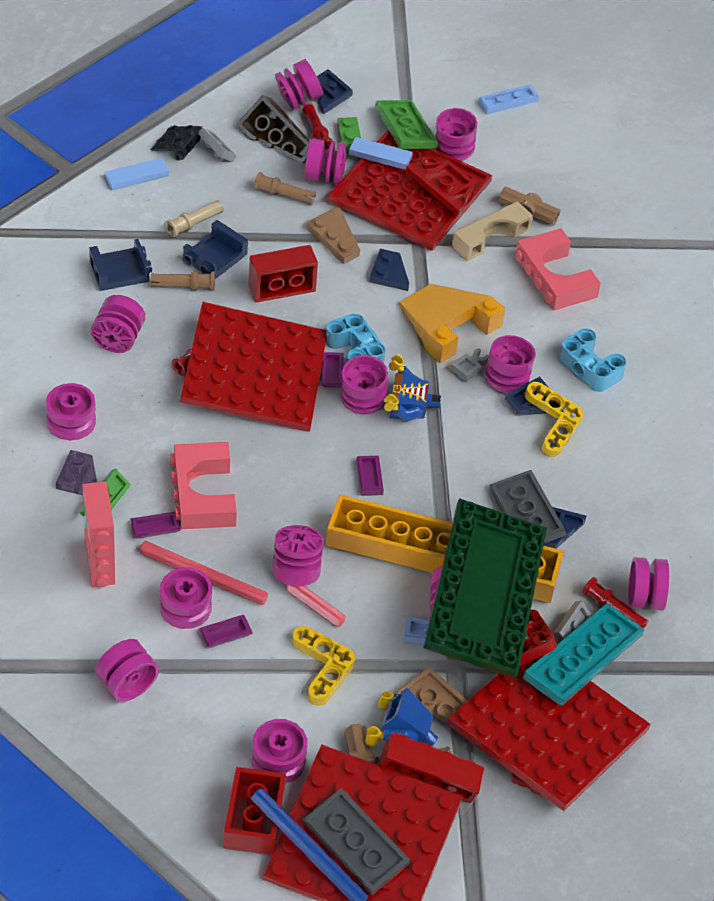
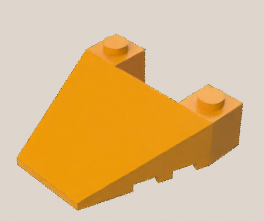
M429 284L400 301L399 304L408 321L413 324L416 335L421 338L426 352L440 364L456 354L459 336L452 331L453 329L470 320L488 335L503 326L505 307L492 296L435 284Z

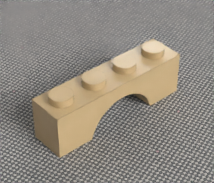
M517 201L480 220L474 221L464 228L458 229L454 232L452 247L468 262L483 254L485 238L488 236L505 234L516 238L530 231L533 215Z

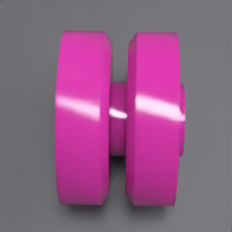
M67 383L53 388L48 393L46 398L47 426L54 436L69 441L79 440L88 436L94 430L96 425V404L94 394L90 389L81 384Z
M633 557L628 584L629 607L643 609L648 601L651 610L663 611L666 607L669 591L668 560L655 558L651 565H649L647 558Z
M191 567L178 568L165 575L160 584V613L163 619L171 626L180 629H192L207 621L212 612V583L209 577L202 571Z
M127 639L113 645L103 654L96 666V675L108 686L111 694L118 701L122 702L133 700L142 695L151 687L159 674L158 664L147 654V651L137 639Z
M273 719L263 723L257 728L253 736V768L286 774V783L297 779L302 774L306 765L308 739L304 730L297 723L287 719Z

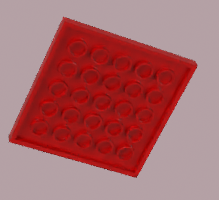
M389 130L377 141V143L399 148ZM434 148L403 149L412 152L409 165H412L413 168L424 167V163H437L449 160L475 182V189L458 216L408 175L406 170L361 158L328 194L327 202L433 251L490 184L492 175Z
M202 301L180 402L310 432L323 352L327 339L326 330Z
M541 656L519 666L516 678L498 674L448 718L447 724L562 811H565L649 730L651 724L592 681L587 683L560 706L523 679L525 671L543 657Z
M321 744L290 817L367 894L366 901H422L463 796L388 768L379 767L377 764ZM340 788L410 859L408 866L372 896L303 824V819ZM282 832L264 872L263 880L317 901H351Z

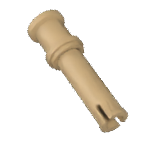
M216 200L189 214L182 213L174 220L169 219L165 221L166 231L174 238L184 230H191L193 225L218 213H222L224 207L216 208L222 205L219 200Z

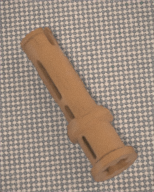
M259 172L256 176L255 190L263 189L269 191L271 195L279 193L311 205L315 201L314 199L307 198V196L316 198V192L283 183L278 177L264 176L262 172Z
M193 271L191 274L151 273V287H191L193 290H197V288H210L211 291H214L215 272H211V274L197 273V271Z

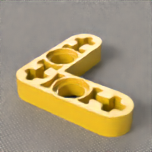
M531 382L525 391L526 400L558 419L541 446L546 456L556 457L579 426L584 412L578 405L542 383ZM534 391H538V392H539V393L536 394V395L533 394ZM554 400L558 402L560 407H551L549 401ZM572 413L576 415L574 418L570 417ZM558 427H564V428H566L567 431H568V434H566V435L560 434V433L558 432L557 428H558ZM554 439L558 441L554 448L549 447Z
M299 626L293 631L292 643L294 647L325 664L308 688L309 702L316 706H322L330 700L353 669L355 654L351 649L310 627ZM321 645L328 646L330 650L326 653H322L318 651L317 648ZM344 658H347V659H348V660H345L344 662H341V661H340V659H341V660H343ZM327 673H335L338 678L336 680H328L325 675ZM322 685H323V686H324L323 694H319L318 696L315 695V693H319V692H320V690L322 689Z

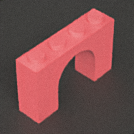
M562 228L518 240L517 249L515 250L517 261L523 265L526 274L530 275L535 287L541 291L545 301L550 304L554 311L598 298L601 282L591 269L573 275H558L549 271L544 266V264L569 255L571 241Z
M229 443L174 444V454H170V467H175V471L171 472L172 485H177V489H173L174 503L178 502L179 507H175L176 520H180L181 530L236 526L235 494L203 495L197 493L189 486V483L194 478L201 475L230 473Z
M107 482L83 484V502L87 521V528L84 529V540L91 586L106 587L108 585H115L114 523Z

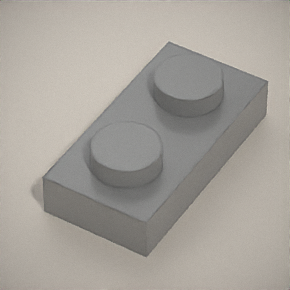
M205 128L200 130L198 134L204 139L202 143L208 148L215 151L213 154L222 161L226 159L230 162L235 159L236 155L215 133Z
M582 601L574 602L553 632L559 642L592 616Z

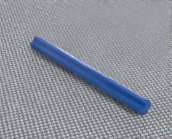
M259 789L253 794L252 801L351 901H366L367 894L263 789Z

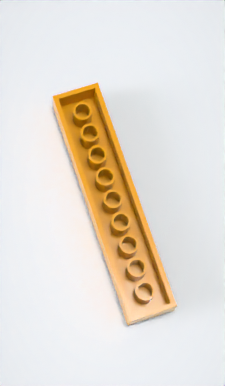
M339 494L327 528L326 546L432 573L443 564L452 522ZM543 546L533 599L551 603L561 567L563 550Z

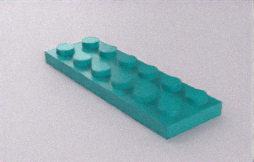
M607 603L557 644L554 651L544 655L527 669L523 679L562 706L642 637L645 629Z

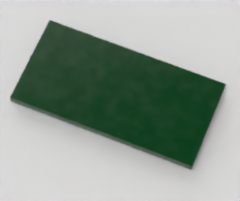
M459 498L423 648L516 678L519 671L547 528Z

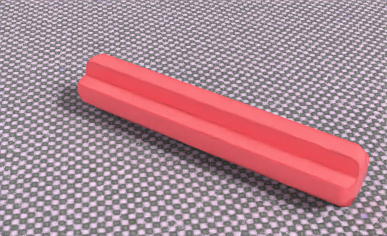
M287 585L288 592L335 626L340 627L345 622L346 616L307 587Z

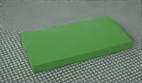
M412 100L376 101L375 108L400 149L437 148L438 142Z

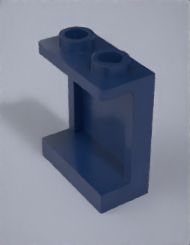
M219 220L211 224V233L192 247L189 244H185L183 246V260L201 271V273L211 274V272H215V279L248 254V239Z
M139 239L134 240L133 248L100 254L98 246L89 247V262L100 291L149 282V273H152V265L150 260H146L145 246H141Z

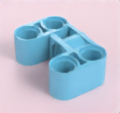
M355 313L332 320L327 324L326 345L333 349L350 345L352 350L347 354V361L356 356L367 355L373 356L384 363L385 346L380 342L376 333L370 328L363 316Z
M583 328L562 342L559 360L578 378L589 385L592 390L603 392L623 379L627 361L623 355L617 353L601 360L593 353L596 333L591 329Z

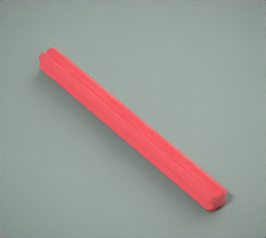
M144 541L140 547V553L176 569L185 567L198 569L209 577L212 584L260 605H264L267 601L268 593L148 541Z

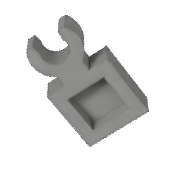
M478 348L474 350L473 356L470 357L468 354H465L453 362L451 370L467 382L481 371L482 366L487 364L489 355L479 357L481 349Z

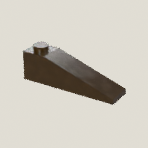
M262 95L237 125L249 138L303 164L307 159L310 141L272 98Z

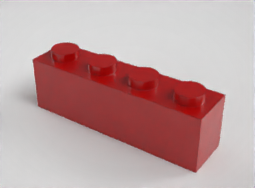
M394 732L385 741L379 762V767L388 768L463 796L462 801L471 803L479 794L485 768L474 761L459 758L450 752L438 750L427 743L418 742L403 734Z

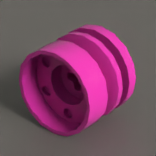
M306 59L293 64L295 74H292L287 68L283 70L285 77L281 72L275 74L279 92L293 111L299 108L297 101L301 106L305 105L304 95L311 101L324 95L321 84Z
M450 108L441 112L436 120L435 138L438 145L435 149L460 161L471 157L475 151L478 124L476 117L470 111L462 108Z
M311 138L307 152L305 180L318 182L322 173L325 174L327 184L330 183L331 175H334V185H338L345 171V143L340 142L338 151H335V141H332L329 150H326L324 140Z
M111 295L104 300L91 326V336L105 350L114 353H125L131 350L145 321V312L135 300L123 295Z
M505 335L498 337L493 341L490 348L489 360L485 370L486 381L491 387L504 393H510L528 383L536 356L535 348L530 342L518 336Z
M362 355L348 360L343 366L341 378V398L343 404L347 409L358 414H371L380 410L385 404L384 399L387 397V367L381 360L373 356Z
M291 525L278 530L275 534L272 573L277 580L290 586H306L318 580L321 574L323 537L320 532L304 525Z

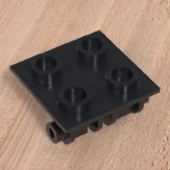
M193 125L170 126L164 135L156 141L151 151H173L176 160H184L201 140V136L198 133L203 127Z

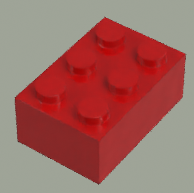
M311 244L250 255L248 286L255 303L316 292L318 260Z
M236 767L224 829L223 848L267 855L273 854L279 827L251 798L257 790L263 789L282 808L286 774Z

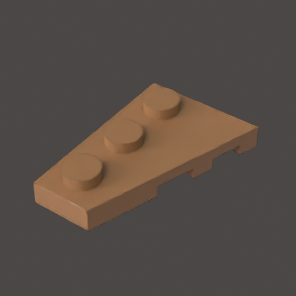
M339 206L307 221L306 228L343 264L360 256V248Z
M430 667L395 692L394 695L395 697L408 688L434 718L446 724L448 718L468 701Z

